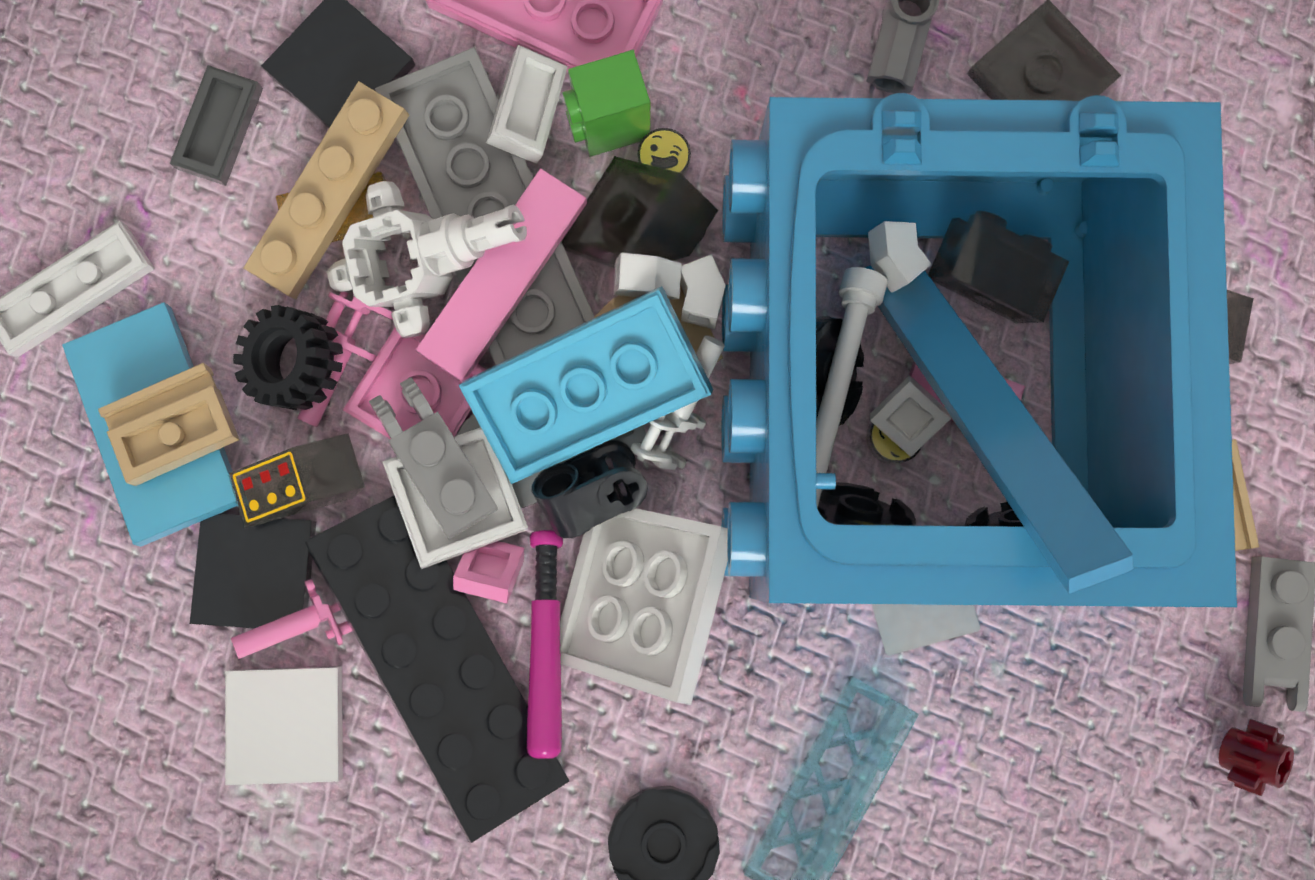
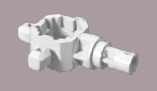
M389 181L378 182L369 185L366 193L368 214L373 215V218L350 225L342 241L345 258L334 262L328 269L329 284L335 291L353 292L354 297L369 307H394L395 311L391 315L396 331L402 338L426 334L430 326L428 306H423L422 301L445 294L453 278L452 272L471 267L475 259L483 257L485 250L514 241L525 240L527 228L525 226L514 228L513 224L524 222L525 219L519 208L514 204L477 218L469 214L460 217L452 213L433 219L427 214L402 211L405 205L400 190L395 183ZM410 233L413 239L407 241L410 259L417 260L419 267L411 269L413 279L405 281L406 285L397 287L387 286L384 279L390 278L386 260L379 259L378 253L386 251L384 242L391 240L390 235Z

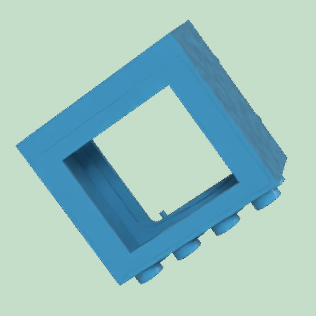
M896 93L885 98L769 97L759 140H731L729 175H724L723 242L750 243V259L731 258L729 284H725L722 301V343L725 345L723 352H750V379H730L728 395H723L722 462L750 463V502H729L728 508H722L721 527L727 528L728 559L724 576L749 577V598L766 603L1237 607L1221 102L1114 101L1109 97L1101 95L1089 96L1081 101L918 99L906 93ZM884 221L916 223L917 238L1048 240L1052 445L1132 552V571L1068 594L1025 527L835 525L829 523L820 515L816 504V489H835L836 475L835 473H816V237L868 238L870 230Z

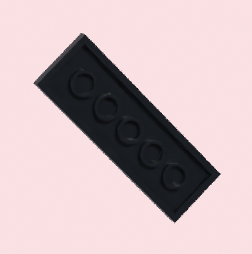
M395 495L305 541L309 553L468 842H474L569 782L556 757L537 759L529 755L527 750L528 706L466 594L453 590L454 573L447 560L421 569Z

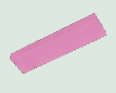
M540 168L515 204L521 211L525 221L513 224L514 228L522 226L527 228L525 240L514 241L485 250L483 257L477 259L415 350L461 382L468 379L586 206L587 198Z

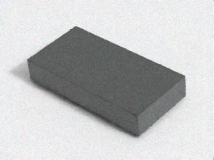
M207 65L170 164L177 170L226 186L261 96L262 86L257 81Z

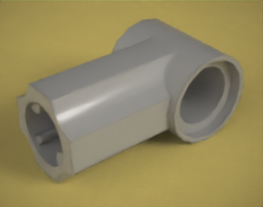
M939 0L887 1L882 11V24L866 82L871 83L878 90L893 94L911 93L931 20L939 6ZM911 1L920 8L922 15L909 16L900 9L898 2Z

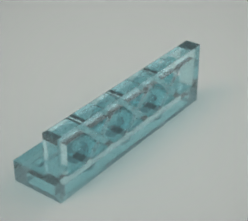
M850 675L747 862L743 874L752 880H780L761 869L771 849L793 843L798 865L789 880H829L919 714ZM858 692L883 706V709L872 728L852 733L846 712ZM841 723L844 736L832 739ZM866 739L862 748L857 754L854 742ZM847 744L852 761V766L847 775L824 782L819 761L825 750ZM814 772L817 785L805 788ZM839 788L830 804L827 791ZM820 793L825 809V815L819 826L797 832L792 810L798 799ZM787 821L791 834L778 837ZM812 838L803 854L800 841Z

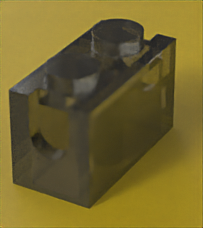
M976 211L975 214L970 215L968 222L958 217L952 218L928 273L932 281L1014 323H1044L1069 261L1052 253L1053 246L1046 240L1027 234L1020 236L1006 229L1007 221L996 214Z

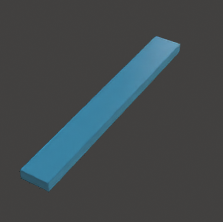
M871 265L864 267L867 269L874 270ZM924 270L909 284L893 293L886 286L883 302L878 306L880 311L1068 594L1132 571V552Z

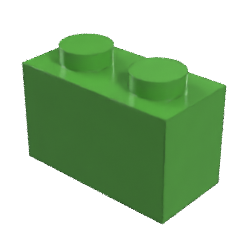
M634 49L568 69L571 89L562 92L567 109L565 112L574 142L584 140L589 157L642 142L650 135L651 102Z

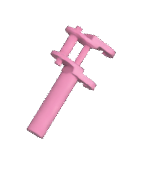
M331 292L328 294V297L334 300V303L327 315L326 320L328 323L326 326L335 328L345 306L355 310L345 333L342 334L336 331L339 336L333 340V342L342 344L343 350L342 354L334 355V361L343 363L342 371H332L330 378L339 382L352 353L372 362L376 358V355L355 346L356 341L352 338L362 314L368 315L372 311L393 321L391 311L383 307H369L356 297L349 301L347 300L349 294L347 292H340L339 296ZM336 386L334 390L322 388L327 398L322 403L312 402L313 408L301 409L297 418L318 427Z
M310 579L304 581L312 606L231 638L238 659L317 628L319 623L326 620L331 630L325 632L328 639L334 637L338 646L343 644L342 636L352 632V629L347 621L337 625L333 613L341 610L337 603L333 605L322 604L320 596L316 593L314 582Z

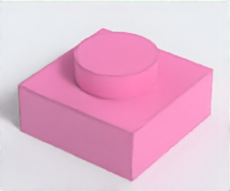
M497 541L464 553L453 576V590L508 603L524 562V547Z

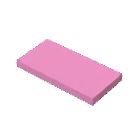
M426 0L429 8L515 48L520 45L568 66L567 72L570 68L633 49L637 57L663 4V0Z

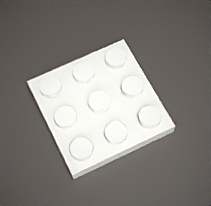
M635 508L632 511L622 513L592 527L584 533L560 620L561 664L676 703L691 705L728 562L727 528Z

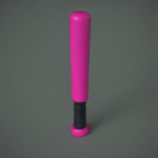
M552 530L534 531L530 534V546L536 549L537 555L535 558L536 593L535 600L531 601L527 750L531 757L537 759L555 758L562 749L560 601L556 597L557 549L563 545V538L557 536Z

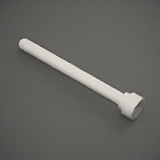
M862 267L847 268L841 281L839 295L843 298L841 305L846 310L816 420V473H827L867 315L874 313L875 307L883 302L888 280L881 273ZM816 489L817 508L822 489Z

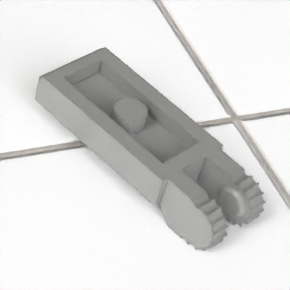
M410 377L400 383L402 394L410 407L414 408L421 422L403 432L395 418L396 414L387 400H383L382 396L379 395L370 400L369 403L391 439L388 441L394 453L448 539H451L497 511L498 507L440 414L432 411L416 382Z

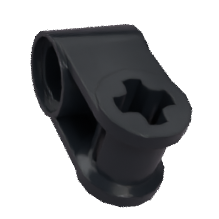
M609 440L564 463L545 469L534 479L531 491L556 535L562 538H575L617 515L634 510L646 498L648 486L643 474L635 469L636 460L631 448L624 442ZM606 457L611 458L614 469L609 470L605 460ZM623 482L627 496L622 495L618 484Z

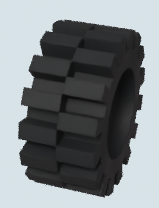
M275 305L271 306V311L266 309L258 311L256 315L259 322L249 319L243 326L249 332L248 337L238 335L236 345L244 347L243 354L233 355V364L243 366L242 370L235 373L237 382L247 383L242 388L243 392L247 396L255 397L254 401L257 403L292 410H307L313 408L312 402L322 403L327 398L322 388L334 390L338 383L330 378L332 371H342L343 363L334 361V355L343 353L342 344L332 342L334 338L339 336L335 328L326 326L328 321L323 317L288 306ZM294 338L297 347L296 363L291 373L283 379L280 371L281 354L286 344Z

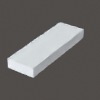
M121 221L116 222L0 297V342L9 355L17 358L155 269L127 225Z

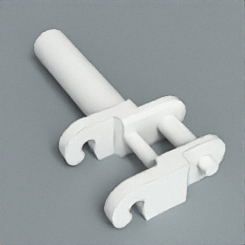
M704 336L696 355L709 379L725 345L716 338ZM698 401L649 422L650 427L642 443H633L631 445L632 452L638 455L637 459L640 461L650 460L660 469L676 470L677 467L684 469L687 463L686 460L677 453L666 449L675 432L686 433L688 429H704L706 421L699 415L692 413ZM666 430L660 445H654L660 431Z

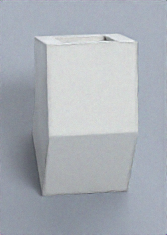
M884 221L868 232L871 266L875 271L887 278V288L891 293L909 284L931 265V262L918 246L916 223Z
M620 253L615 264L614 295L640 297L663 286L669 300L679 299L681 263L658 256Z
M711 254L681 266L680 285L685 295L681 321L715 329L726 285Z

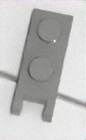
M1252 557L1243 683V701L1246 706L1260 707L1262 705L1264 685L1287 688L1286 701L1289 710L1304 712L1307 709L1315 598V562Z

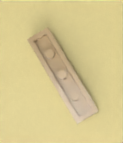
M358 81L243 269L296 300L405 124L409 113L403 107Z

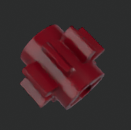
M1250 719L1246 731L1232 727L1225 734L1219 750V765L1230 770L1227 780L1234 782L1235 787L1263 796L1266 784L1281 788L1286 783L1293 766V748L1282 744L1285 736L1278 733V728Z

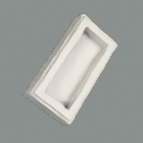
M518 45L511 58L486 143L537 164L544 153L568 66Z

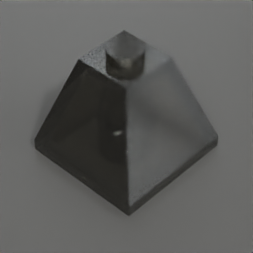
M614 156L587 198L586 206L561 242L565 251L615 268L616 259L620 253L658 256L673 261L692 254L697 244L705 236L707 228L719 210L680 172Z

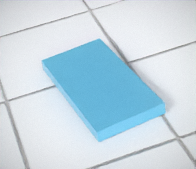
M663 286L470 377L458 385L511 484L711 395L714 390Z
M163 302L62 344L133 545L142 547L241 505L233 479L234 473L224 447L137 486L126 483L107 431H109L105 418L100 416L99 408L194 367L172 307Z

